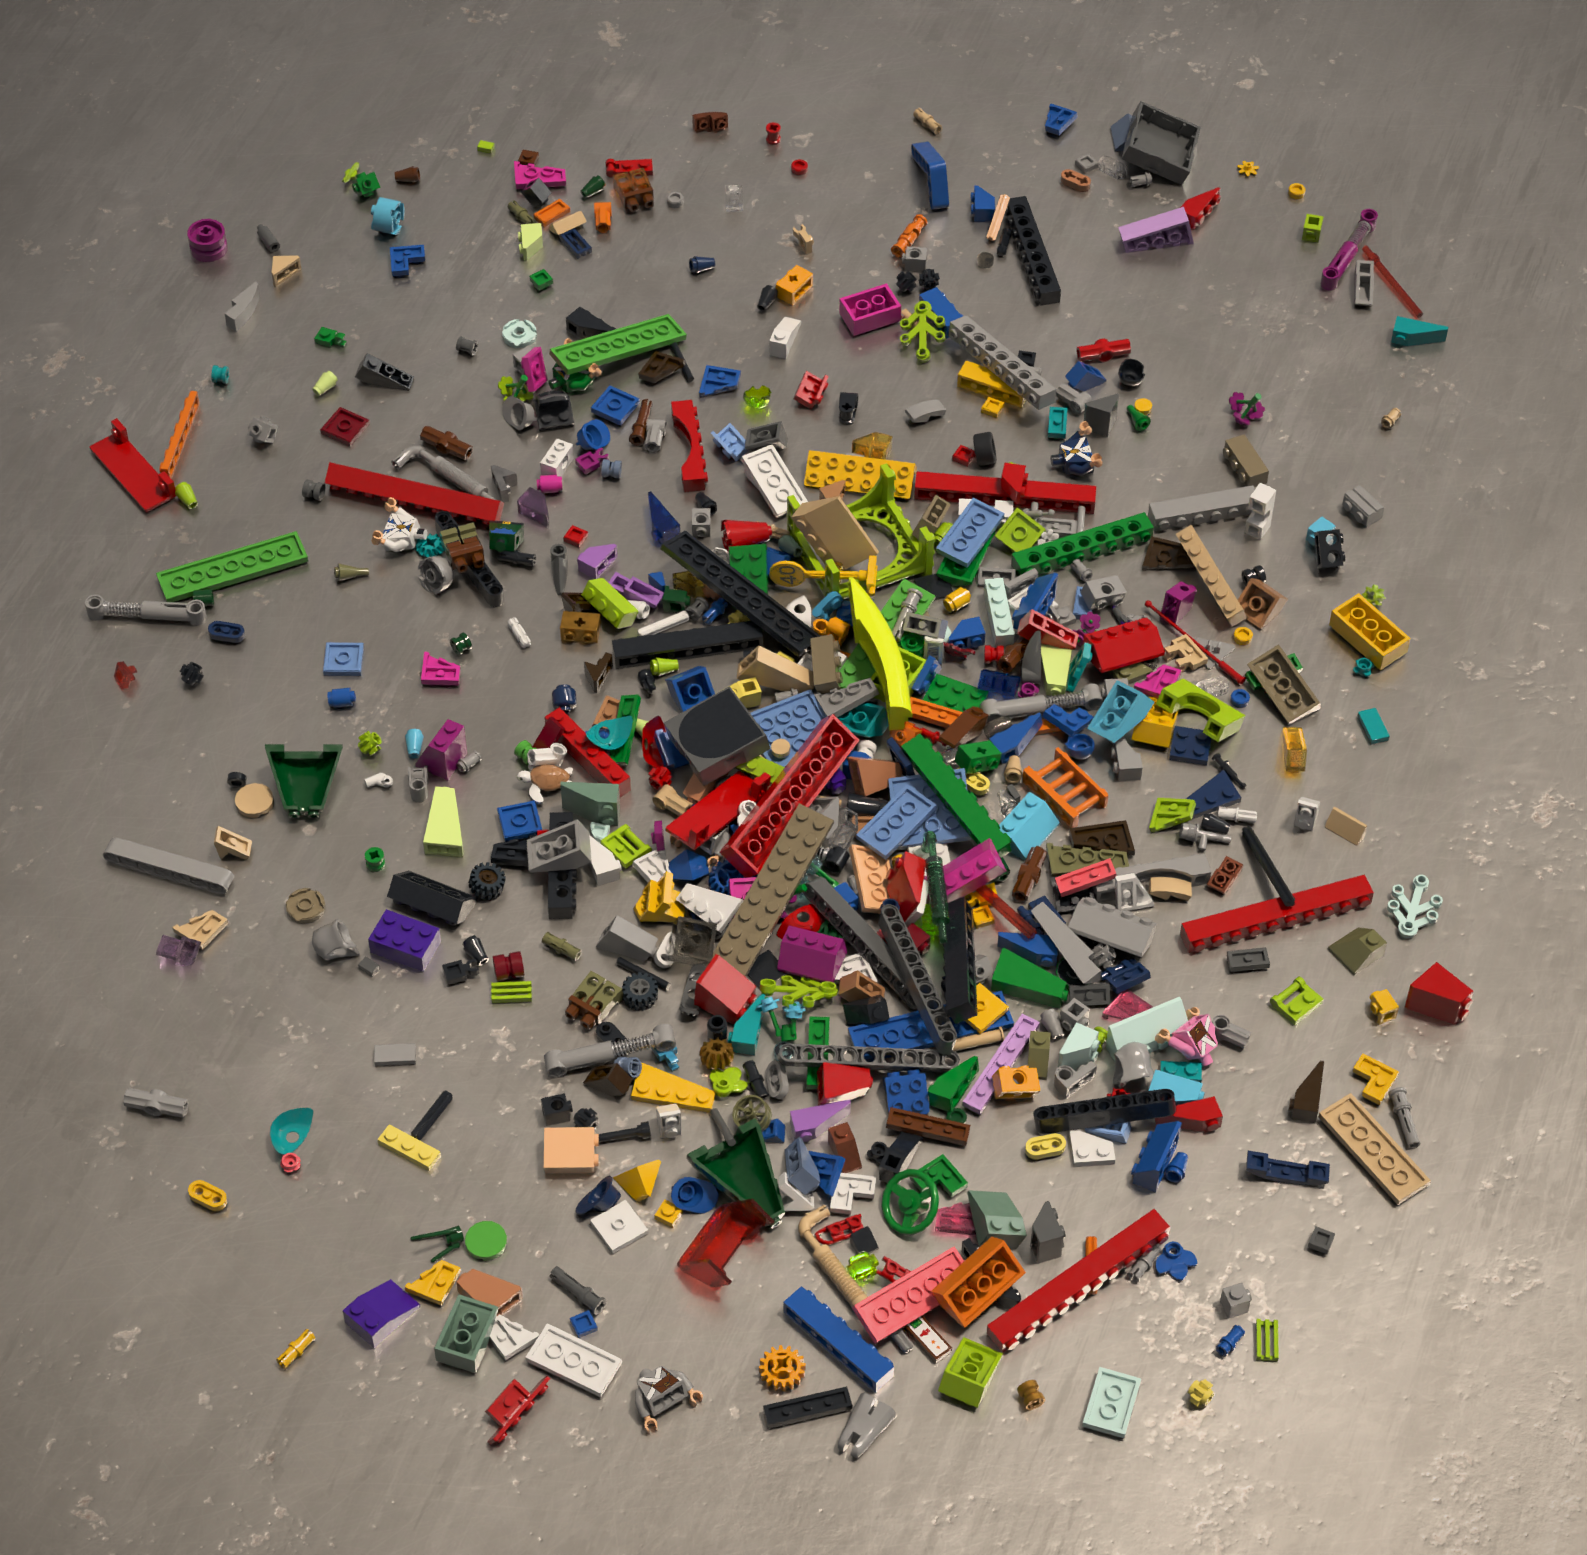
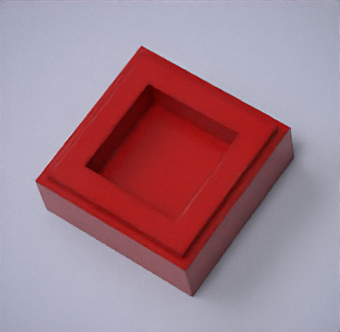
M960 445L952 455V460L968 467L975 458V451Z
M572 525L563 537V541L580 548L588 537V531Z

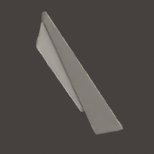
M1044 902L1031 910L1032 914L1081 982L1084 984L1099 982L1101 980V970L1093 963L1094 952Z

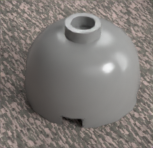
M431 556L420 561L418 565V570L420 569L421 573L419 580L428 592L433 591L435 592L434 594H437L452 584L454 579L453 568L445 558Z

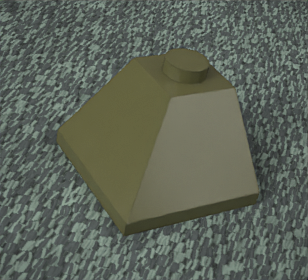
M1358 927L1328 946V949L1355 975L1384 956L1387 942L1374 929Z

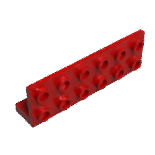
M117 418L112 420V435L91 445L90 450L145 512L176 497L174 481L165 471L158 474L130 443L127 430Z
M741 771L736 772L667 825L665 831L693 850L697 849L740 815L738 807L743 801L751 800L756 803L765 794L767 786H770L771 776L765 772L753 780Z

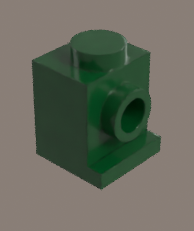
M669 586L665 587L663 612L679 613L685 611L686 607L690 606L691 596H687V591L669 589Z

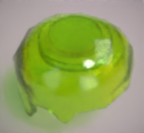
M764 385L759 389H755L752 386L744 392L743 399L749 407L762 409L768 405L772 392L770 388Z

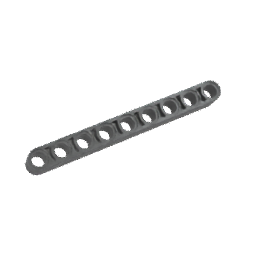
M820 876L805 883L807 886V891L803 892L805 897L910 1008L917 1009L887 943L825 878Z
M891 904L884 905L878 922L879 927L936 1050L944 1055L953 1052L957 1033L945 1012L943 1003L898 908Z
M784 1044L777 1056L779 1063L784 1066L820 1067L823 1062L870 1068V1070H920V1072L946 1073L958 1066L960 1062L959 1055L955 1051L944 1055L937 1050L812 1044ZM789 1051L793 1057L786 1059L782 1052ZM810 1052L813 1055V1059H805L803 1053ZM827 1052L832 1054L833 1060L828 1061L824 1059L823 1054ZM846 1053L851 1054L853 1061H846L843 1055ZM864 1055H871L874 1061H865ZM890 1055L894 1062L887 1063L884 1060V1056ZM905 1056H910V1057H912L913 1060H914V1063H913V1064H908V1063H906L905 1060H904V1057H905ZM931 1057L934 1064L928 1065L924 1058ZM951 1058L954 1061V1065H947L944 1059Z

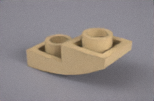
M1151 877L1149 879V894L1165 900L1171 895L1189 901L1192 897L1191 882L1170 877Z

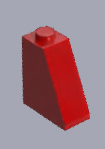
M823 1062L817 1071L818 1106L864 1096L873 1084L870 1068Z

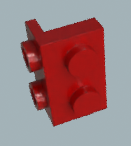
M806 371L793 399L810 409L815 404L819 405L823 398L821 394L828 386L827 379L829 376L825 374L820 379Z

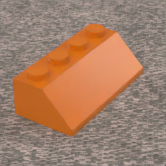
M991 1237L931 1292L940 1306L965 1328L1026 1272L1006 1242L1002 1239Z

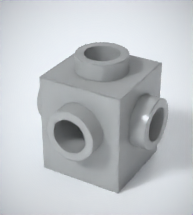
M260 416V418H253L249 423L247 435L252 436L253 440L259 443H274L279 426L271 423V419Z
M975 955L976 985H978L979 983H984L985 979L992 976L994 972L987 956Z
M1073 998L1060 1012L1061 1025L1067 1031H1072L1076 1022L1087 1027L1090 1022V1008Z

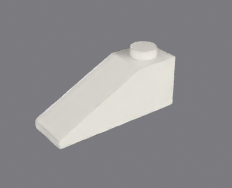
M784 317L776 326L769 341L770 356L787 358L801 325V320Z
M590 836L592 862L588 863L597 886L620 880L619 872L622 871L620 861L615 860L612 852Z

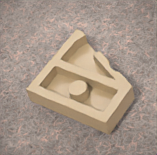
M210 910L199 917L196 916L189 919L187 924L180 927L177 924L172 928L174 933L203 950L225 928L228 920L217 912Z

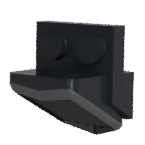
M547 391L538 394L536 399L533 400L539 431L574 426L570 397L564 391Z

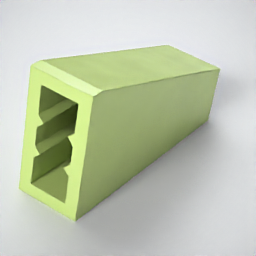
M1041 644V673L1046 695L1060 696V694L1063 695L1066 692L1072 656L1071 649Z
M435 786L423 840L425 854L463 857L464 855L454 788Z

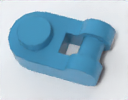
M837 591L830 592L812 610V615L817 619L829 621L830 615L841 606L842 596Z

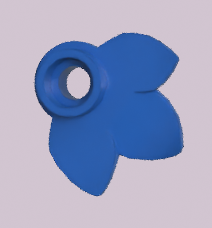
M1172 1241L1164 1246L1163 1254L1157 1257L1156 1270L1158 1274L1169 1272L1174 1279L1183 1281L1187 1276L1188 1267L1198 1264L1197 1258L1191 1251L1184 1250L1178 1242Z

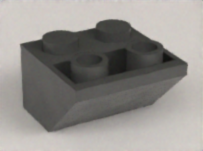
M1049 1201L1044 1203L1032 1225L1030 1247L1037 1264L1061 1257L1062 1248H1064L1063 1238L1066 1237L1065 1230L1062 1225L1059 1226L1057 1211L1051 1207Z

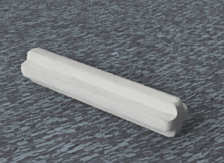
M682 611L637 630L638 636L657 634L689 620V615L686 611Z

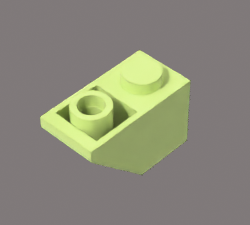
M541 223L521 224V232H518L519 242H522V244H519L520 254H523L524 261L530 259L543 248Z

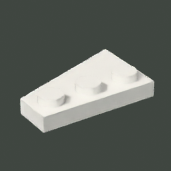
M688 883L676 898L677 901L720 933H722L744 901L740 898Z

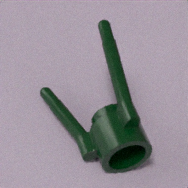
M459 1225L443 1231L421 1234L410 1238L413 1241L443 1235L446 1244H451L450 1247L433 1257L431 1262H435L452 1250L460 1248L459 1243L464 1241Z

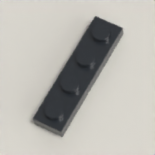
M847 1386L763 1405L768 1429L853 1408Z

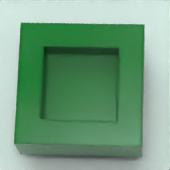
M545 269L529 276L530 281L538 290L553 284V278Z

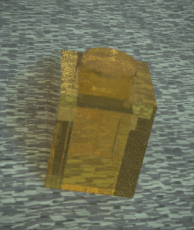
M1283 727L1285 769L1292 773L1305 771L1307 748L1302 727Z

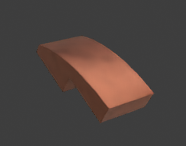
M724 112L692 115L694 131L711 128L712 131L728 128V114Z
M1226 856L1220 867L1216 868L1207 886L1225 894L1242 871L1243 864Z

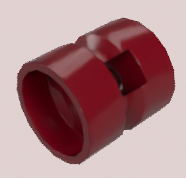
M520 951L509 953L507 957L504 954L492 956L497 981L508 980L509 976L513 978L525 977Z

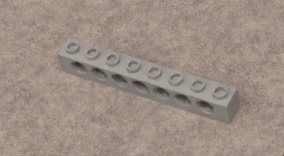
M967 315L950 322L948 336L1036 409L1040 410L1055 403L1057 389Z

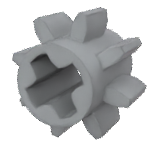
M1100 943L1092 949L1094 952L1093 963L1097 967L1103 965L1104 969H1106L1115 962L1113 958L1116 957V953L1112 946H1104L1103 943Z

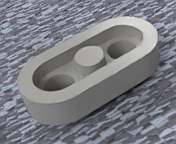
M774 1060L766 1068L768 1090L771 1097L782 1099L789 1091L786 1068Z

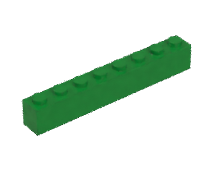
M918 734L901 746L902 751L912 763L913 768L977 845L990 838L1000 859L1011 852L1010 843L1012 841L1010 837L1000 831V826L995 819H990L987 809L977 803L978 800L973 792L969 793L966 790L964 781L961 778L957 779L953 768L943 762V756L939 751L935 752L933 750V745L928 738L924 739L921 734Z

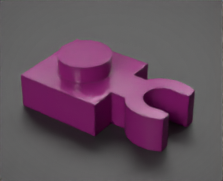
M599 448L595 454L589 451L576 458L575 464L584 474H587L599 468L603 459L609 460V455H603V448Z
M662 820L654 821V832L651 833L652 844H656L657 851L665 850Z

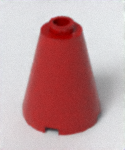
M721 520L723 547L728 552L730 546L757 545L769 541L772 536L771 526H768L766 522Z

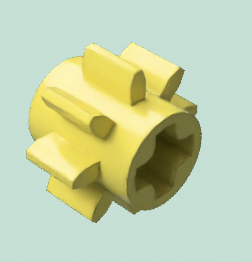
M1206 1379L1200 1382L1195 1380L1188 1390V1394L1191 1397L1189 1401L1197 1407L1202 1404L1207 1406L1215 1394L1211 1389L1213 1384Z

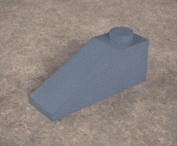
M798 1137L784 1149L787 1180L806 1195L818 1187L820 1177L819 1171L803 1140Z

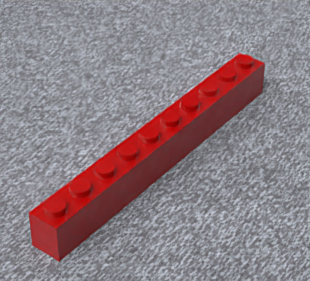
M329 462L325 478V484L330 485V489L340 491V488L347 489V493L357 495V492L364 493L363 496L373 499L374 496H380V500L386 502L388 498L392 497L398 501L397 504L408 506V503L415 504L414 508L425 510V507L432 508L431 512L434 513L446 511L452 517L459 518V515L466 516V520L476 522L477 519L483 520V524L489 525L490 520L500 521L504 502L331 462Z
M917 471L914 499L932 501L935 495H937L946 502L959 503V498H975L990 506H995V500L1013 501L1014 508L1031 509L1032 502H1037L1038 510L1051 509L1054 511L1078 513V507L1084 506L1086 514H1094L1097 486L1028 480L1027 484L1023 485L1026 487L1025 496L1021 497L1020 504H1016L1002 490L1001 478Z
M1364 874L1293 893L1292 895L1295 898L1294 906L1286 907L1282 899L1278 897L1184 922L1181 924L1180 936L1188 953L1199 952L1209 947H1218L1224 943L1237 942L1243 938L1258 936L1261 933L1274 932L1277 929L1292 927L1302 922H1311L1317 918L1329 917L1340 912H1348L1358 907H1366L1372 903L1374 892Z
M1155 1209L1151 1210L987 1325V1335L1002 1353L1007 1349H1014L1020 1340L1024 1337H1031L1041 1325L1043 1327L1048 1325L1054 1316L1065 1313L1071 1304L1082 1301L1091 1290L1096 1291L1108 1278L1113 1279L1119 1274L1121 1269L1132 1266L1138 1257L1149 1254L1153 1249L1152 1247L1158 1243L1161 1245L1169 1238L1170 1226Z

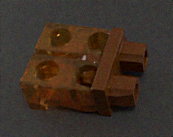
M644 168L629 171V174L624 172L613 175V188L618 192L625 209L635 212L639 209L640 205H645L646 208L654 206L653 188ZM636 174H641V178L638 179L634 176ZM620 178H625V182L622 183L618 180Z

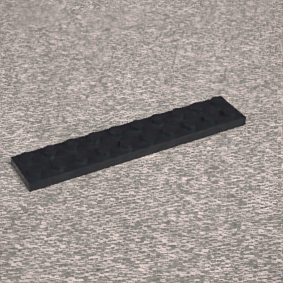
M687 531L679 533L662 544L660 549L796 656L800 657L811 650L810 638L821 636Z

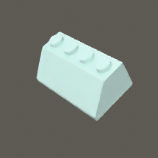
M1177 997L1109 1025L1106 1049L1114 1062V1054L1127 1043L1139 1042L1146 1044L1149 1054L1158 1049L1162 1050L1168 1047L1167 1041L1163 1044L1157 1043L1155 1036L1159 1034L1161 1029H1167L1172 1037V1033L1188 1021L1182 999Z

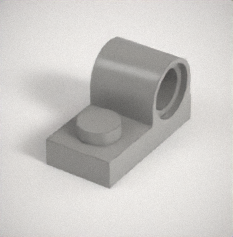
M1090 1061L1086 1065H1081L1077 1071L1073 1070L1070 1066H1059L1055 1071L1054 1087L1067 1099L1096 1077L1097 1065Z

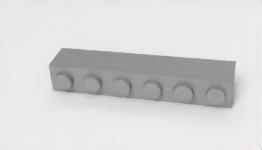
M1252 485L1149 503L1148 517L1154 526V531L1250 515L1252 510L1248 509L1249 499L1255 488Z

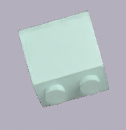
M1076 1022L1059 1052L1058 1067L1066 1065L1077 1071L1083 1064L1086 1065L1090 1061L1095 1063L1099 1054L1097 1052L1100 1044L1098 1040L1099 1032Z

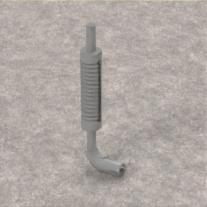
M411 446L403 449L391 461L392 465L399 470L415 456L422 457L431 463L433 471L465 493L496 500L488 494L487 487L443 457H433L423 447Z

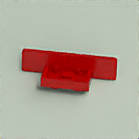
M548 1376L541 1379L530 1393L516 1379H513L486 1409L485 1412L500 1426L487 1441L490 1445L495 1442L499 1444L507 1436L505 1431L509 1426L513 1428L520 1421L521 1417L519 1415L522 1411L525 1410L527 1412L533 1406L535 1396L537 1394L540 1396L548 1388L546 1384L550 1380Z

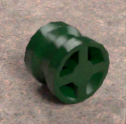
M464 632L459 634V637L450 639V645L457 655H461L464 650L472 649V643Z

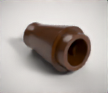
M412 166L395 171L396 182L416 183V181H420L419 168Z

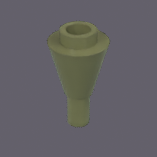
M339 563L337 567H334V576L338 578V581L369 575L368 568H356Z

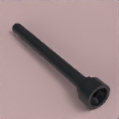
M649 1121L641 1122V1125H637L636 1128L599 1134V1142L632 1136L643 1137V1139L651 1138Z

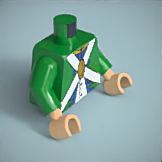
M567 338L564 344L571 343L572 340ZM555 363L552 368L553 379L549 380L548 384L552 390L561 387L566 393L584 391L593 384L594 376L599 377L601 375V370L598 368V365L593 363L589 369L567 375Z

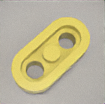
M979 772L966 774L968 790L976 795H984L989 791L990 781L987 777Z
M1057 1133L1034 1137L1026 1142L1025 1153L1029 1158L1035 1160L1057 1156L1065 1151L1066 1140Z

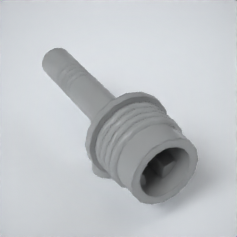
M1182 823L1180 828V838L1192 841L1193 843L1196 842L1197 837L1200 838L1198 849L1202 851L1206 850L1207 839L1228 844L1231 842V836L1199 830V824Z

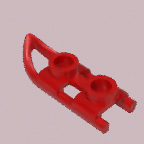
M856 1214L845 1220L827 1225L814 1234L815 1238L823 1245H833L849 1239L852 1233L864 1228L861 1223L862 1216L861 1214ZM851 1229L852 1233L844 1234L843 1231ZM829 1231L832 1240H823L819 1235Z
M884 1256L882 1261L886 1264L882 1272L877 1270L876 1274L893 1283L896 1281L893 1279L895 1275L901 1278L911 1271Z

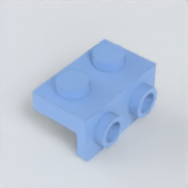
M731 423L718 434L714 431L711 432L715 437L713 442L719 448L721 446L724 447L722 452L729 459L733 457L737 462L749 451L745 449L746 440Z

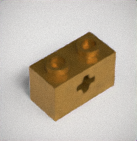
M563 611L560 625L561 640L598 643L601 627L600 614Z

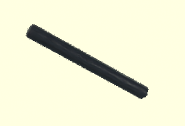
M1251 826L1243 827L1242 835L1286 907L1294 906V896Z

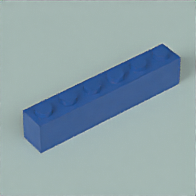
M801 1286L783 1302V1312L875 1393L894 1376L892 1361L880 1355L874 1345L865 1342L858 1331L850 1329L843 1318L835 1316L828 1305L822 1304L816 1299L813 1292Z

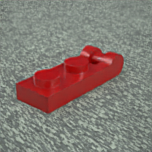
M607 159L605 162L607 168L606 175L608 177L653 175L652 159L619 161Z

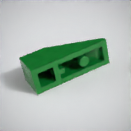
M977 1056L969 1058L941 1075L933 1085L929 1086L930 1106L952 1112L979 1072Z

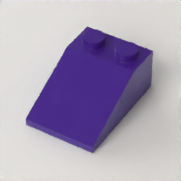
M390 1279L358 1296L343 1310L345 1324L375 1349L421 1306Z

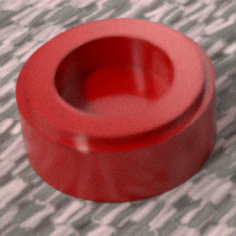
M801 159L795 160L791 164V171L795 175H804L808 171V164Z

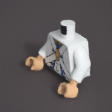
M388 498V503H385L384 508L388 512L394 511L395 513H391L383 534L378 530L373 532L372 544L379 545L381 543L385 551H393L395 553L415 548L417 539H427V529H421L416 518L401 507H396V500L394 498Z

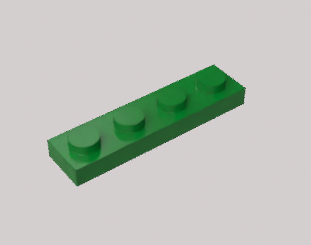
M638 694L621 695L617 718L632 716L633 723L626 743L617 749L610 750L609 756L619 766L628 765L641 702V697Z
M809 1016L808 1044L829 1045L830 1017ZM808 1052V1060L813 1059V1055ZM828 1052L823 1054L826 1060H828ZM807 1067V1089L818 1090L817 1071L820 1067Z

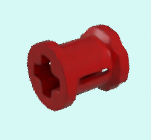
M774 122L767 124L766 131L768 135L766 142L772 145L780 143L781 137L779 132L781 131V126Z

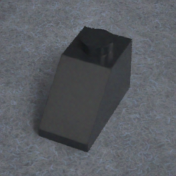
M882 995L842 1004L847 1024H873L890 1019L887 1002Z

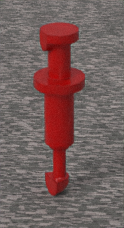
M914 724L913 727L921 730V735L931 739V743L940 742L942 746H947V744L938 740L940 736L938 731L932 732L925 728L920 729Z

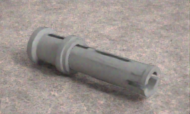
M909 588L905 601L901 603L902 610L892 630L894 637L896 636V642L901 641L904 633L903 627L906 613H915L918 601L923 597V594L917 589Z
M1403 1087L1392 1089L1388 1095L1393 1101L1394 1113L1399 1116L1408 1148H1416L1421 1143L1410 1113L1412 1106L1407 1101V1091Z

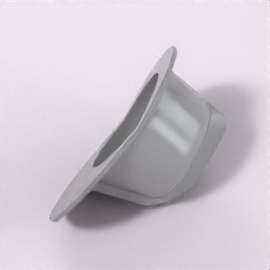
M513 396L508 397L504 401L503 416L505 421L511 426L522 430L524 427L530 426L533 421H537L538 418L534 415L532 405L524 403Z

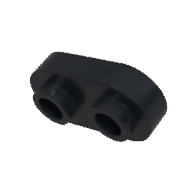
M602 1022L596 1028V1036L600 1042L611 1040L614 1044V1041L616 1043L625 1039L628 1041L611 1022Z

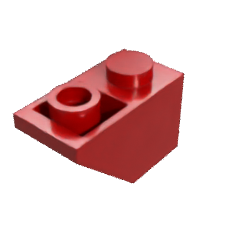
M1004 462L1001 488L1016 504H1020V499L1025 496L1026 487L1023 485L1028 482L1029 473H1025L1026 465Z

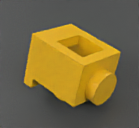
M1387 989L1375 991L1369 996L1371 1000L1370 1009L1373 1014L1378 1016L1377 1023L1379 1025L1397 1017L1399 1006Z

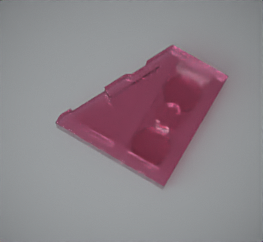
M1127 989L1104 1010L1102 1017L1104 1019L1112 1017L1122 1021L1151 1009L1153 1006Z

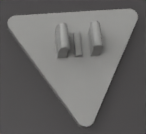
M1195 638L1200 645L1220 661L1235 649L1233 644ZM1204 653L1208 657V662L1205 666L1207 670H1211L1218 663Z

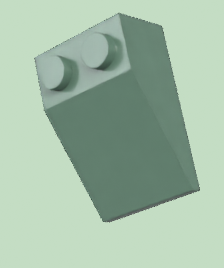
M561 782L562 808L595 823L618 826L620 813L619 784Z
M969 1190L967 1194L979 1247L989 1238L995 1237L1004 1240L1009 1248L1017 1249L1027 1234L1023 1217L1006 1192Z
M458 1294L434 1347L436 1361L476 1373L490 1338L499 1309L498 1306Z

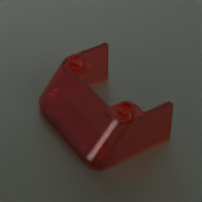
M754 1199L722 1204L710 1216L679 1259L677 1266L683 1272L710 1287L730 1285L732 1281L726 1276V1271L723 1269L743 1240L754 1239L758 1236L761 1226L773 1225L775 1221Z

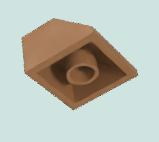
M1251 578L1240 595L1238 602L1248 617L1247 620L1258 628L1263 629L1279 615L1288 599L1261 580Z

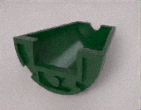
M265 744L266 754L288 817H319V813L323 811L343 744H323V751H284V744Z

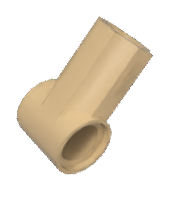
M664 785L652 798L656 807L661 810L667 808L678 816L682 815L693 805L677 795L676 790L670 785Z

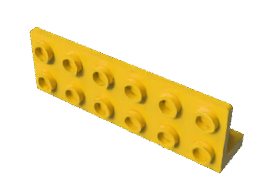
M809 450L804 485L822 488L844 480L846 481L845 491L867 494L880 477V465L887 463L896 475V480H894L896 489L894 497L910 499L913 477L916 474L917 466L915 463Z

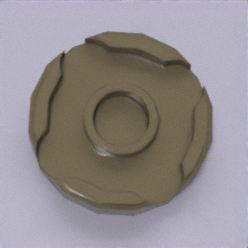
M302 888L290 894L285 904L287 915L290 919L302 924L312 923L320 919L325 911L324 897L319 891L311 890V888Z

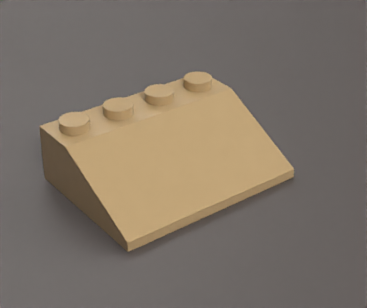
M840 496L802 503L791 517L825 564L826 560L832 558L839 571L850 568L869 559V556H875L879 553Z

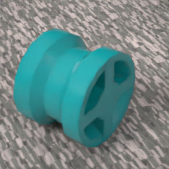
M213 365L211 373L212 382L217 383L220 381L223 384H227L230 373L229 367L224 366L222 368L218 365Z

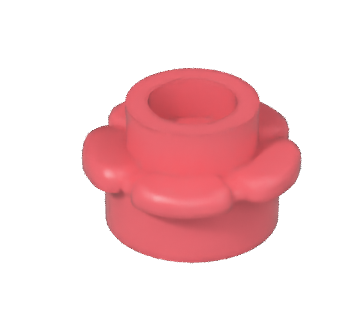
M287 1153L282 1157L280 1165L281 1168H284L285 1172L291 1173L300 1168L301 1160L296 1154Z

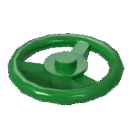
M906 1169L899 1172L888 1181L883 1191L881 1207L884 1218L891 1229L901 1235H915L923 1232L933 1222L938 1212L939 1195L937 1186L930 1176L921 1170ZM914 1177L925 1182L928 1189L918 1193L912 1189L907 1190L898 1183L905 1178ZM892 1191L899 1196V1208L905 1214L902 1225L897 1223L891 1215L889 1205ZM931 1201L930 1210L926 1218L919 1225L912 1227L919 1216L928 1210L929 1202Z

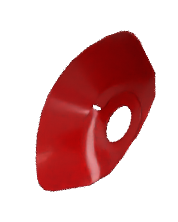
M659 715L645 724L642 733L643 757L648 764L655 768L664 766L653 738L656 730L663 729V732H666ZM645 738L648 742L647 750L645 749L644 745Z
M813 904L802 906L784 919L777 931V936L783 939L788 926L817 932L825 921V917ZM801 912H806L810 918L806 922H801L797 919V915Z

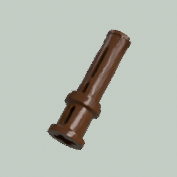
M648 399L642 400L637 421L632 425L633 432L629 436V442L635 446H641L645 441L646 424L653 405L651 400L647 405Z

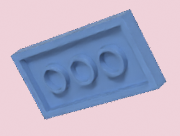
M972 498L936 547V553L968 568L1001 523L1005 513Z
M907 784L856 834V839L886 860L937 809V805Z

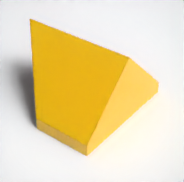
M655 1160L613 1177V1179L634 1200L639 1202L651 1196L661 1161Z

